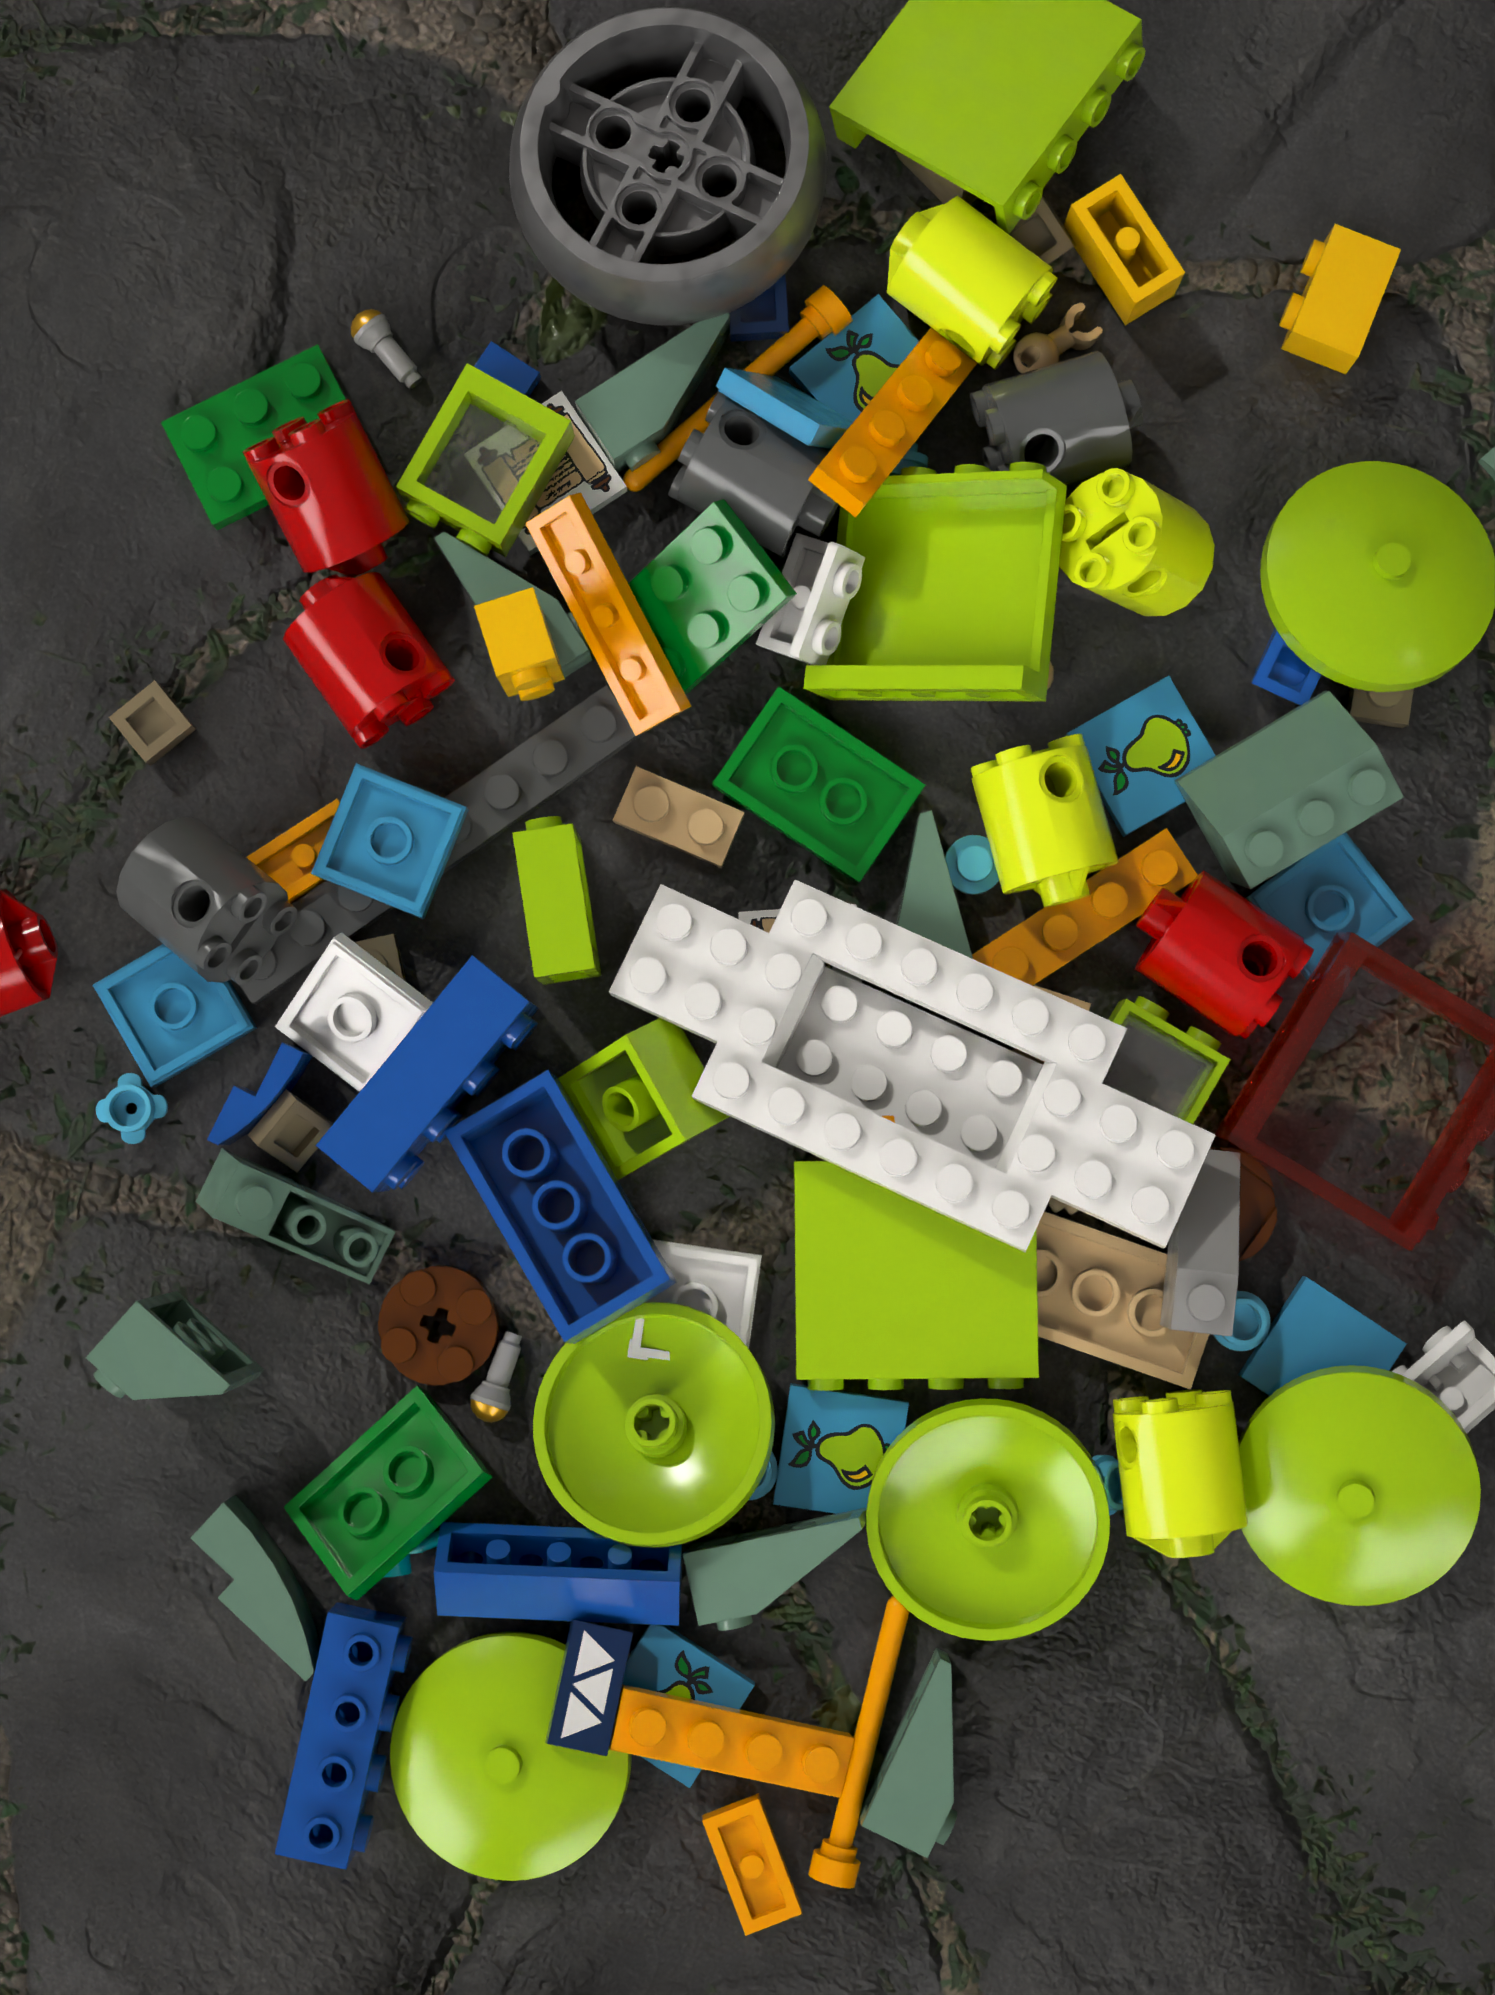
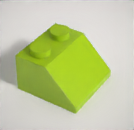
M661 1018L624 1035L559 1078L618 1180L730 1117L692 1098V1094L705 1068L683 1029Z

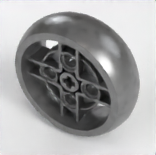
M654 7L620 14L599 22L569 41L550 59L529 89L518 112L510 146L509 181L516 218L524 237L540 262L566 290L581 301L615 317L651 325H684L718 317L737 310L769 289L787 272L807 244L818 219L827 180V150L821 121L807 87L787 59L765 39L738 22L715 13L683 7ZM662 75H677L676 78H655L636 83L620 91L610 100L603 97L613 90L637 80ZM743 96L752 101L765 113L774 124L782 139L786 156L784 179L756 167L752 139L736 112ZM694 111L703 112L707 115L699 122L691 123L682 119L684 115ZM620 137L628 140L624 146L617 149H609L603 146L606 141L612 138ZM556 156L580 167V178L584 196L593 214L600 222L590 242L578 235L567 224L556 206L552 192V171ZM658 169L663 170V171H665V172H664V173L658 172ZM718 185H726L734 189L731 194L721 198L708 194L710 189ZM646 211L655 215L651 221L645 224L637 225L628 221L637 212ZM725 234L738 239L730 246L704 258L676 264H655L659 256H678L693 253L715 243Z

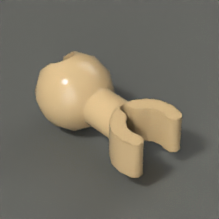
M1077 303L1067 311L1059 328L1050 334L1034 332L1025 335L1017 342L1014 349L1016 368L1020 373H1026L1058 363L1059 355L1069 348L1076 350L1090 348L1102 334V328L1097 326L1088 333L1081 331L1070 333L1069 331L1074 321L1079 319L1085 309L1083 303Z

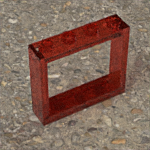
M1337 932L1215 1133V1136L1253 1157L1262 1165L1392 1244L1412 1251L1416 1243L1419 1244L1428 1229L1434 1231L1439 1219L1436 1210L1446 1193L1456 1191L1466 1178L1470 1168V1163L1466 1160L1477 1142L1485 1141L1495 1130V1019L1355 933ZM1359 967L1492 1048L1390 1219L1256 1138Z

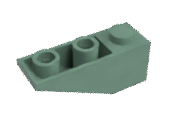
M224 1148L221 1149L195 1201L212 1218L369 1285L396 1232L394 1229L276 1171Z

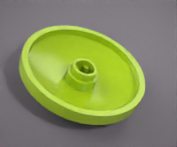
M1362 461L1334 467L1317 475L1299 488L1287 501L1273 521L1263 546L1260 569L1261 587L1266 608L1276 630L1287 646L1309 667L1321 675L1351 688L1374 692H1397L1417 688L1439 679L1457 666L1475 648L1486 632L1495 609V556L1488 535L1481 522L1463 499L1448 486L1422 471L1405 465L1381 461Z
M662 1302L642 1303L575 1344L565 1343L552 1360L543 1377L533 1417V1439L538 1464L548 1487L562 1507L581 1524L608 1539L631 1546L649 1548L669 1547L696 1540L713 1532L731 1519L746 1504L758 1487L771 1456L775 1431L774 1406L767 1379L760 1364L743 1341L726 1325L702 1311L683 1305ZM635 1319H644L641 1347L669 1351L670 1361L648 1357V1360L627 1357L629 1341L633 1339Z
M1356 1365L1334 1366L1304 1374L1286 1383L1271 1394L1254 1412L1240 1437L1239 1452L1248 1525L1241 1528L1253 1551L1270 1571L1290 1586L1309 1596L1327 1602L1352 1606L1380 1605L1405 1599L1421 1592L1445 1575L1458 1561L1473 1535L1479 1515L1481 1488L1478 1466L1471 1442L1453 1412L1437 1396L1417 1382L1385 1369Z
M980 1398L950 1403L934 1409L914 1421L896 1437L881 1458L872 1479L866 1510V1531L871 1556L879 1575L893 1596L909 1612L928 1625L951 1635L973 1640L997 1641L1014 1639L1040 1631L1057 1622L1079 1604L1089 1592L1103 1566L1110 1535V1516L1107 1494L1100 1472L1090 1453L1069 1429L1056 1419L1028 1405L1002 1399Z
M507 1631L490 1633L464 1641L437 1658L418 1677L403 1699L397 1713L390 1744V1766L392 1781L400 1807L416 1834L431 1850L453 1866L468 1873L495 1880L518 1881L543 1877L557 1872L581 1858L600 1840L618 1813L625 1797L630 1779L632 1754L608 1749L607 1756L545 1743L566 1648L565 1644L538 1634Z

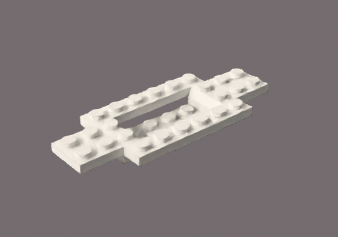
M794 880L769 933L660 884L609 990L611 996L716 1043L692 1094L694 1100L1023 1252H1026L1050 1197L1164 1249L1215 1138V1134L1102 1084L1127 1028L797 880ZM825 963H828L836 968L848 972L856 977H859L867 982L879 986L887 991H890L898 996L910 1000L918 1005H921L929 1010L941 1014L949 1019H952L960 1024L972 1028L980 1033H983L991 1038H994L1000 1042H1003L1011 1047H1014L1022 1052H1025L1045 1062L1042 1065L1034 1060H1031L1003 1046H1000L983 1037H980L972 1032H969L952 1023H949L941 1018L929 1014L899 999H896L868 985H865L848 976H845L837 971L825 967ZM894 1115L895 1123L882 1116Z

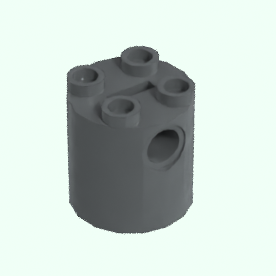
M1091 352L983 385L982 390L970 393V402L976 423L979 428L986 426L990 446L982 448V458L984 466L988 467L991 471H1009L1011 463L1033 462L1044 465L1047 473L1068 486L1090 479L1110 468H1127L1132 462L1130 429L1142 426L1143 424L1140 398L1131 379L1117 382L1109 362L1101 352Z
M718 392L705 418V421L710 423L705 433L694 429L680 453L678 462L684 465L676 475L668 495L700 513L713 502L724 499L759 545L784 557L792 547L796 533L805 536L815 534L820 537L839 505L808 481L831 448L808 446Z
M177 818L165 822L149 833L128 857L120 872L116 890L119 906L207 982L223 983L231 979L238 985L250 982L260 972L263 965L262 958L274 946L278 937L286 933L293 926L297 917V909L288 902L287 892L275 880L198 818Z

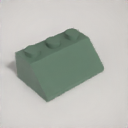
M1327 690L1174 780L1229 882L1252 889L1404 798L1376 743L1333 694Z
M178 1291L137 1300L86 1357L97 1368L93 1375L102 1387L118 1398H123L126 1394L132 1400L221 1395L257 1379L265 1370Z

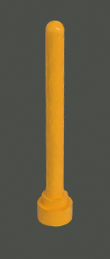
M822 285L805 300L807 307L800 312L802 319L743 371L773 376L816 337L823 340L830 333H833L834 336L839 334L853 322L849 311L832 290ZM717 393L657 445L661 451L659 454L634 471L629 469L624 474L623 482L629 491L638 492L678 459L688 437L694 429L705 433L710 424L705 421V418Z
M891 1596L886 1604L854 1735L855 1740L841 1798L838 1800L830 1837L822 1840L821 1848L814 1849L808 1872L811 1878L840 1888L851 1889L856 1884L861 1862L856 1859L858 1848L853 1845L909 1616V1611L894 1596Z

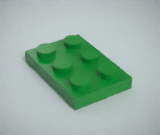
M317 344L162 421L161 424L213 527L218 531L269 505L243 451L262 440L274 437L272 431L291 420L304 416L306 422L309 423L319 419L317 414L320 411L346 398Z
M724 499L713 502L628 583L686 695L797 594Z
M778 686L713 781L712 787L859 885L925 788V784Z
M417 1385L284 1506V1509L344 1593L358 1601L493 1476L429 1393Z

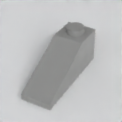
M1209 1149L1169 1238L1160 1325L1168 1329L1232 1337L1239 1276L1240 1153Z

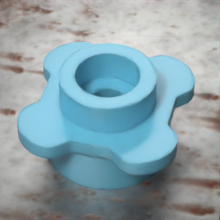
M126 1073L120 1076L118 1087L111 1090L107 1097L100 1100L96 1106L97 1118L101 1122L109 1123L111 1127L121 1131L122 1140L128 1144L141 1143L146 1138V1129L155 1119L164 1117L168 1111V1103L165 1097L153 1095L143 1086L142 1078L134 1073ZM130 1103H134L137 1106V1111L134 1114L127 1112V1106Z

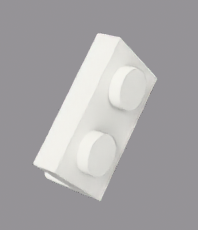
M796 533L782 575L797 594L762 626L756 645L810 665H826L829 656L836 650L840 642L841 623L850 599L856 595L860 588L862 566L866 557L835 542L827 543Z
M1464 1320L1453 1330L1449 1326L1438 1330L1423 1346L1422 1351L1425 1355L1409 1369L1401 1365L1392 1372L1417 1382L1437 1396L1453 1412L1467 1434L1495 1409V1357L1475 1338L1474 1329Z

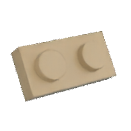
M636 766L613 818V822L722 869L745 812Z

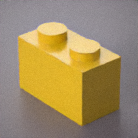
M1121 174L1070 205L1064 227L1076 244L1074 248L1125 326L1175 295L1185 271Z
M1334 224L1324 242L1314 239L1300 270V273L1309 276L1303 294L1301 296L1294 292L1292 293L1279 323L1280 327L1288 330L1281 349L1346 375L1360 355L1401 249L1338 224Z
M533 587L474 606L496 677L508 697L519 694L521 701L540 698L555 690L553 683L565 680L543 609Z

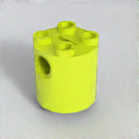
M957 195L945 204L916 212L902 227L890 248L887 293L982 366L987 363L996 370L1015 346L1017 341L1013 338L1021 326L1020 322L1024 318L1032 324L1038 318L1053 295L1050 293V290L1058 278L1052 274L1053 269L1050 265Z
M1110 468L1104 473H1100L1082 482L1065 500L1059 567L1073 583L1143 616H1166L1186 607L1203 590L1213 568L1215 544L1208 523L1194 508L1142 478L1129 474L1119 468Z
M1082 734L1069 735L1048 743L1049 748L1032 752L1030 745L1014 747L995 754L996 760L971 767L972 783L1003 894L1033 889L1041 895L1044 907L1067 903L1090 895L1086 880L1087 874L1113 866L1119 862L1089 752L1085 746Z
M1188 1389L1166 1392V1398L1149 1400L1148 1396H1138L1113 1400L1114 1413L1112 1415L1127 1536L1136 1539L1166 1557L1189 1558L1213 1554L1215 1552L1214 1549L1232 1531L1247 1527V1509L1231 1390L1202 1392V1389Z

